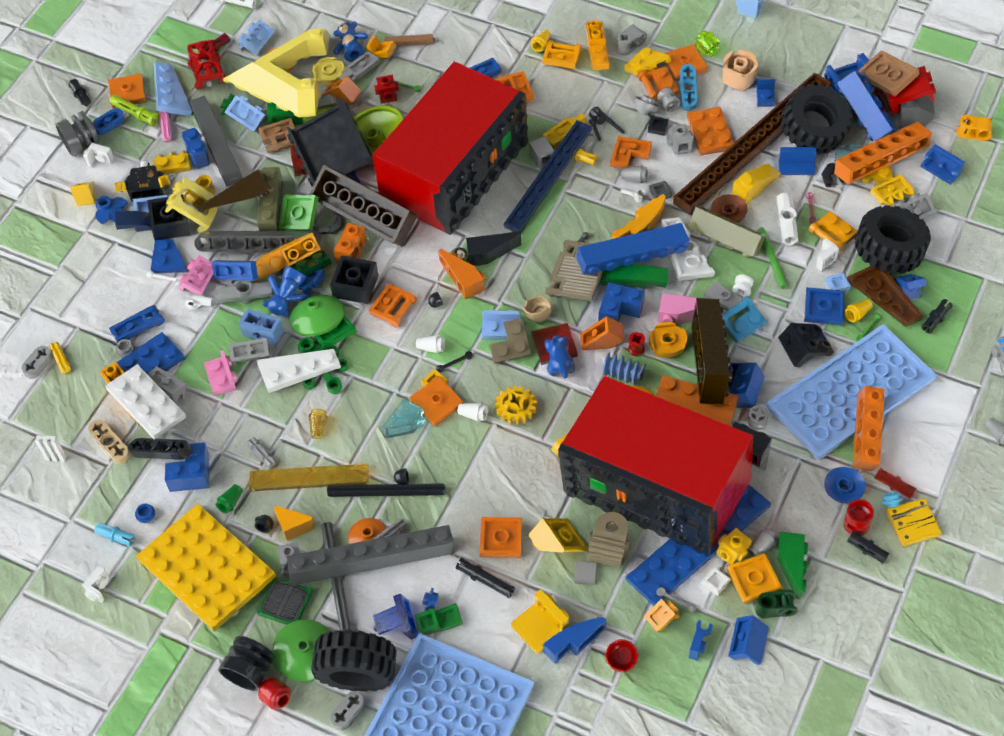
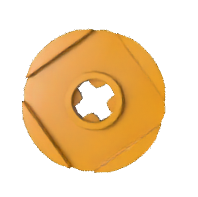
M659 323L650 332V348L657 357L670 358L682 355L687 346V333L682 327L676 326V323ZM666 337H669V339L673 341L666 342L664 340L666 339Z

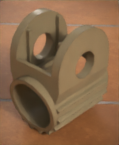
M607 512L597 519L594 532H590L588 561L621 568L631 543L628 540V522L623 515L616 512Z

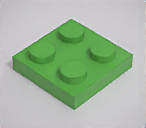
M284 195L278 229L281 231H313L319 197L316 195Z

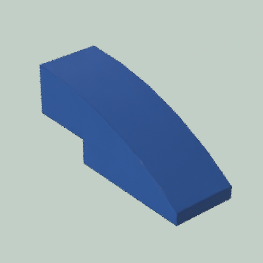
M604 617L590 619L560 631L543 644V653L554 664L570 650L577 656L606 629L607 620Z

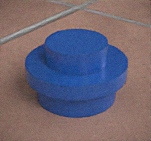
M146 503L139 505L135 511V517L141 523L152 521L156 515L154 507Z

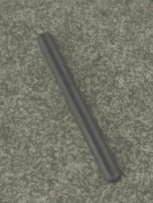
M322 523L325 549L336 547L332 523ZM342 576L331 578L339 628L341 631L351 630Z

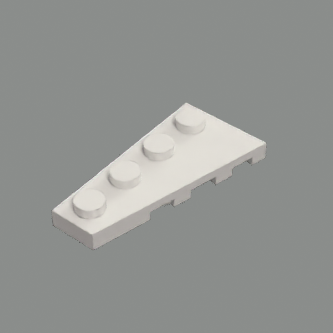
M679 217L661 220L662 227L678 223L683 224ZM683 224L690 240L687 250L681 254H670L678 281L714 277L715 271L712 267H709L707 264L708 260L700 253L698 245L692 241L689 231Z
M334 349L256 360L268 393L341 368Z

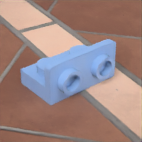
M259 19L256 23H252L249 26L247 34L244 33L240 37L238 49L242 50L245 47L257 56L274 35L275 30Z
M242 95L240 98L235 96L225 113L255 132L263 118L266 117L263 113L264 109L258 105L253 107L249 104L250 100Z
M484 310L482 312V340H507L503 323L520 319V311Z

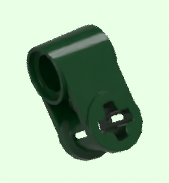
M785 589L761 593L755 605L756 614L765 619L795 615L798 609L794 606V592ZM762 603H766L770 607H764Z

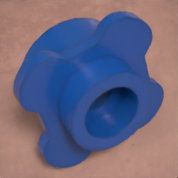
M431 588L429 593L425 592L422 604L426 605L425 611L428 608L435 609L439 594L433 592L434 588Z

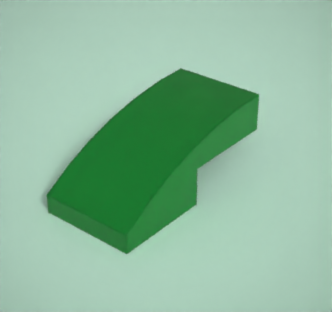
M456 603L437 611L432 608L414 615L419 633L423 635L463 625Z

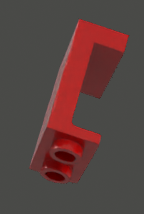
M925 66L917 68L920 75L896 96L887 93L893 114L900 112L899 104L929 95L931 101H935L933 94L936 93L934 83L930 84V82H933L931 72H926Z

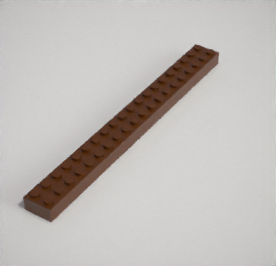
M814 72L674 196L673 204L691 215L696 207L705 203L783 133L781 115L795 91L810 84H815V86L822 84L824 87H831L832 83Z

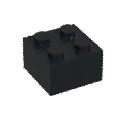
M181 194V198L185 202L184 196ZM169 197L147 200L154 240H166L191 235L188 217L173 208L168 213L165 212L168 206L166 201Z
M341 255L330 283L332 296L338 299L368 304L379 276L377 262Z

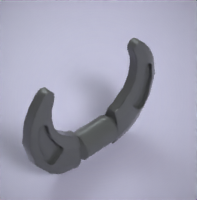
M333 212L335 220L332 224L321 228L313 226V231L318 232L320 235L330 232L331 234L335 233L341 228L343 219L339 213Z

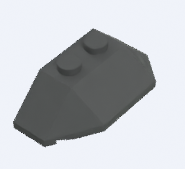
M929 95L898 105L900 110L897 113L899 130L915 122H919L926 127L935 117L934 103Z

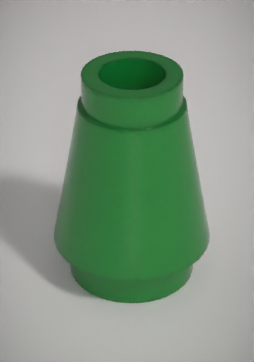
M236 484L230 487L217 498L215 503L217 509L225 514L232 512L243 493V489Z

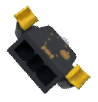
M147 161L140 162V167L132 168L130 175L126 177L124 182L121 181L114 184L115 192L121 191L126 193L127 191L131 202H133V199L162 196L164 195L162 187L171 185L168 175H165L162 171H157L156 166H150V163Z

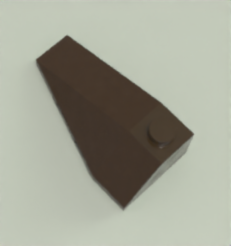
M256 170L198 206L197 210H207L257 198L258 196L261 199L269 194L268 190L271 187L262 170Z

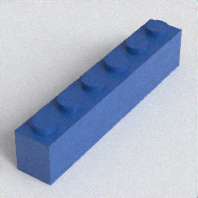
M678 223L578 247L576 259L583 275H594L603 270L610 271L616 267L630 266L641 261L647 262L653 258H664L674 253L681 254L687 250L690 240L683 224Z

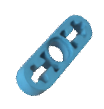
M690 64L683 65L680 70L681 106L687 111L694 110L697 105L696 69ZM686 71H689V78H687ZM691 85L693 89L686 90L684 86ZM688 96H690V102H691V104H688V101H687Z

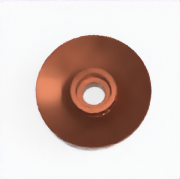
M726 194L717 197L713 201L711 211L735 222H740L746 217L748 207L746 202L739 196Z

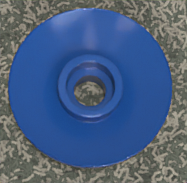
M837 467L831 470L826 475L824 481L827 494L833 500L840 503H851L853 500L860 499L865 492L864 478L858 471L849 467Z

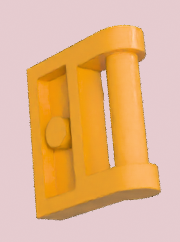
M548 40L542 64L576 69L582 45L555 43L553 40Z
M831 211L816 223L814 222L808 229L810 233L816 234L821 239L827 238L835 243L839 251L856 237L858 231Z

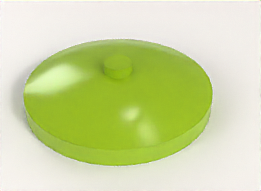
M390 106L372 107L354 117L372 156L404 119L397 109Z

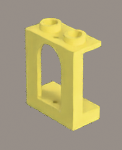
M185 177L180 182L177 181L172 188L174 193L166 201L168 206L165 212L168 213L172 208L196 222L198 224L196 231L201 233L211 226L218 207L204 210L202 214L182 200L181 192L183 190H190L206 201L215 195Z

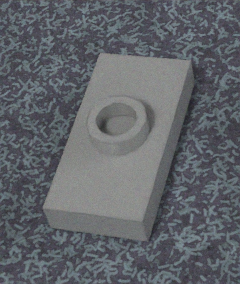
M716 281L704 292V297L707 299H719L720 307H723L726 311L740 303L742 297Z

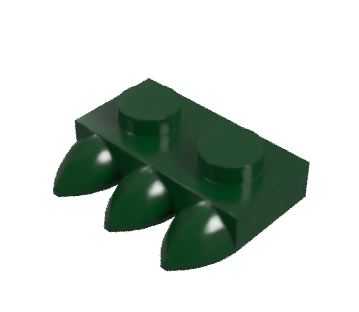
M321 251L291 265V268L308 276L316 270L332 264L330 257L324 251Z

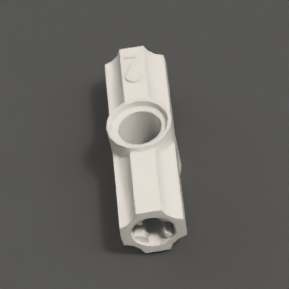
M781 193L776 197L781 240L786 245H793L798 242L793 196L789 193Z

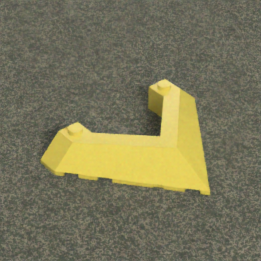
M315 28L307 30L258 60L223 78V81L226 83L231 82L236 88L247 91L268 103L273 102L280 109L290 110L297 117L316 116L320 97L316 78L297 79L283 69L288 70L297 64L296 61L301 58L306 59L310 56L327 55L330 34L326 29Z

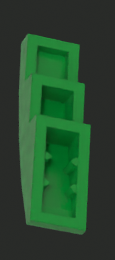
M646 265L620 266L610 271L604 270L599 285L607 286L609 282L645 289L647 284L666 288L668 268Z

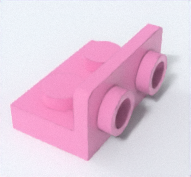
M198 255L196 260L192 259L187 269L190 271L188 274L184 273L179 281L182 284L179 289L180 291L186 288L197 295H202L213 276L212 262Z
M224 350L220 351L222 357L204 362L214 396L236 390L234 382H237L235 371H230L229 367L233 365L230 355L226 356Z

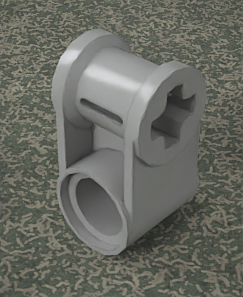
M630 25L626 30L618 34L616 51L621 55L629 54L644 43L647 34L635 25Z

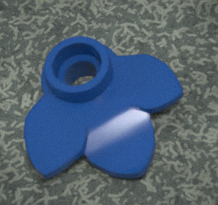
M108 196L99 197L96 202L97 211L95 213L97 221L100 224H105L109 219L115 222V212L123 211L122 208L128 202L121 197L113 199Z

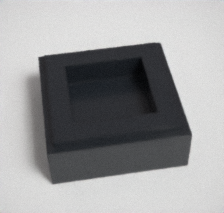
M652 116L647 133L665 136L669 119Z

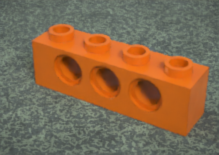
M865 385L857 393L852 468L872 471L880 465L885 389Z

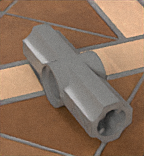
M241 280L236 285L217 287L216 295L218 304L234 301L248 304L254 299L273 297L274 291L269 281L251 283L250 281Z

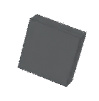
M666 181L649 185V191L653 199L662 194L665 195V199L672 198V193Z

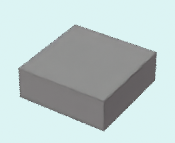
M576 561L574 583L595 584L596 562Z

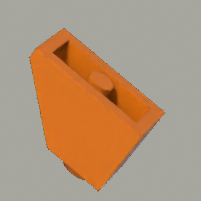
M346 76L331 83L322 93V96L331 95L336 100L342 97L347 104L350 103L352 105L358 100L357 96L361 90Z
M608 316L580 333L582 350L607 349L625 340L623 324Z

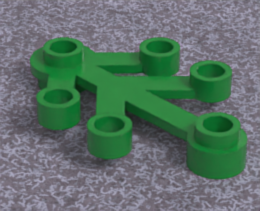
M309 337L301 339L298 344L299 353L324 350ZM331 346L328 349H326H334L336 351L335 353L337 357L339 356V351L336 346ZM339 359L340 365L344 364L345 366L337 370L345 372L348 369L347 361ZM330 372L321 374L326 381L329 393L338 394L342 390V383L339 378L332 377ZM314 377L303 381L305 389L311 390L315 387Z

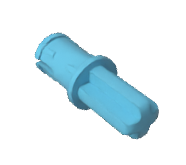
M98 523L95 526V533L110 539L111 542L116 541L131 547L133 542L126 538L135 540L134 534L122 531L117 526L114 528L103 523Z

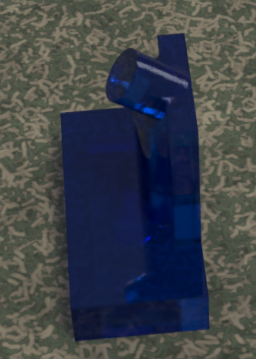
M401 593L393 596L395 606L373 615L375 621L373 629L379 635L401 626L403 634L411 640L418 636L409 600Z

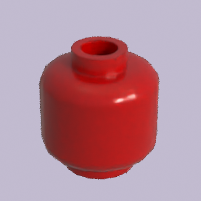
M271 677L261 683L258 697L269 708L276 710L283 708L289 702L290 688L277 677Z

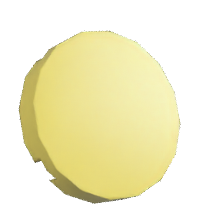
M335 57L321 58L312 67L313 78H316L319 84L330 85L338 81L339 77L343 75L345 65Z

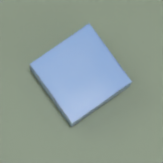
M844 273L826 277L825 282L830 290L850 291L851 285Z

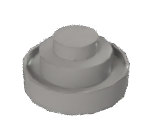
M642 95V97L636 96L633 102L636 104L638 112L643 115L651 114L652 111L657 112L659 105L654 103L655 99L647 95Z

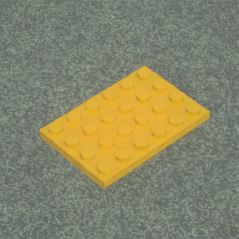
M198 503L136 555L137 560L213 632L277 577L276 573Z

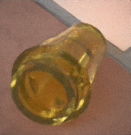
M312 409L308 415L310 437L321 439L328 416L323 409Z

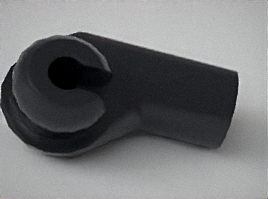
M835 163L827 164L821 173L827 188L834 185L831 176L835 171Z

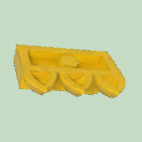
M184 150L178 155L171 152L168 156L164 157L159 154L154 158V166H156L157 171H162L164 174L191 171L189 153Z
M900 174L871 188L870 193L881 205L893 206V199L902 201L904 200L903 194L913 196L914 189Z

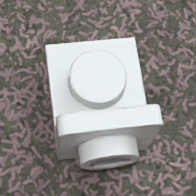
M91 143L84 152L85 161L90 167L95 160L109 164L114 160L109 147Z
M827 238L823 240L821 252L817 256L816 267L821 272L838 258L839 248Z
M100 566L93 571L82 585L86 591L85 595L90 600H98L102 603L105 599L99 590L106 586L109 577Z

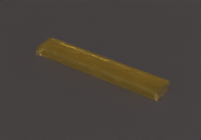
M353 464L250 471L249 489L252 492L327 487L328 485L369 484V465Z

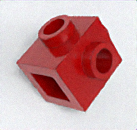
M393 75L377 77V85H374L375 94L379 95L381 104L398 101L396 92L399 91L398 81H394Z

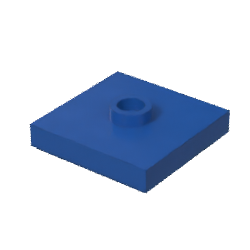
M807 287L804 322L842 325L845 291Z

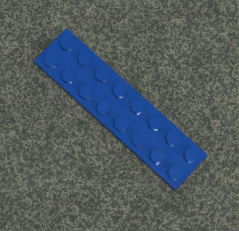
M748 484L719 539L724 534L729 535L735 528L742 532L770 508L771 503ZM669 539L626 576V581L654 607L661 599L667 598L665 596H658L656 594L657 589L662 587L668 594L675 591L717 554L719 539L710 555L698 553L689 546L679 545L674 540Z

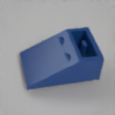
M730 363L729 370H732V381L728 382L729 393L739 396L737 408H752L756 405L765 376L757 363Z

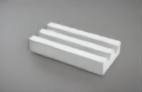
M36 436L35 442L46 461H50V458H52L53 461L57 462L59 458L61 462H65L66 454L56 436Z

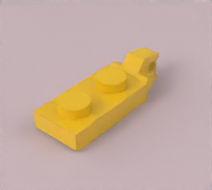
M581 113L575 118L567 117L542 134V137H546L552 148L555 149L562 142L576 120L586 124V116Z

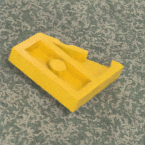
M644 47L624 65L625 72L637 76L641 71L657 68V64L665 61L669 63L671 58L670 55Z

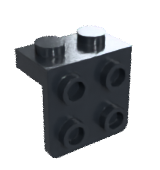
M790 323L778 337L794 367H801L811 355L831 356L834 353L822 329L816 324Z

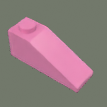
M662 294L658 323L673 322L679 325L692 321L696 298Z

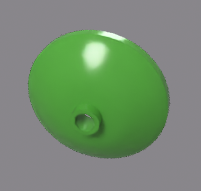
M319 294L310 296L295 306L290 314L289 322L293 331L299 335L307 337L319 336L338 326L344 317V307L338 298L331 295Z
M307 619L291 622L282 628L277 634L272 647V652L275 655L274 664L278 671L286 678L296 682L316 680L311 672L315 641L320 635L330 631L323 624ZM301 644L307 645L305 649L299 648Z

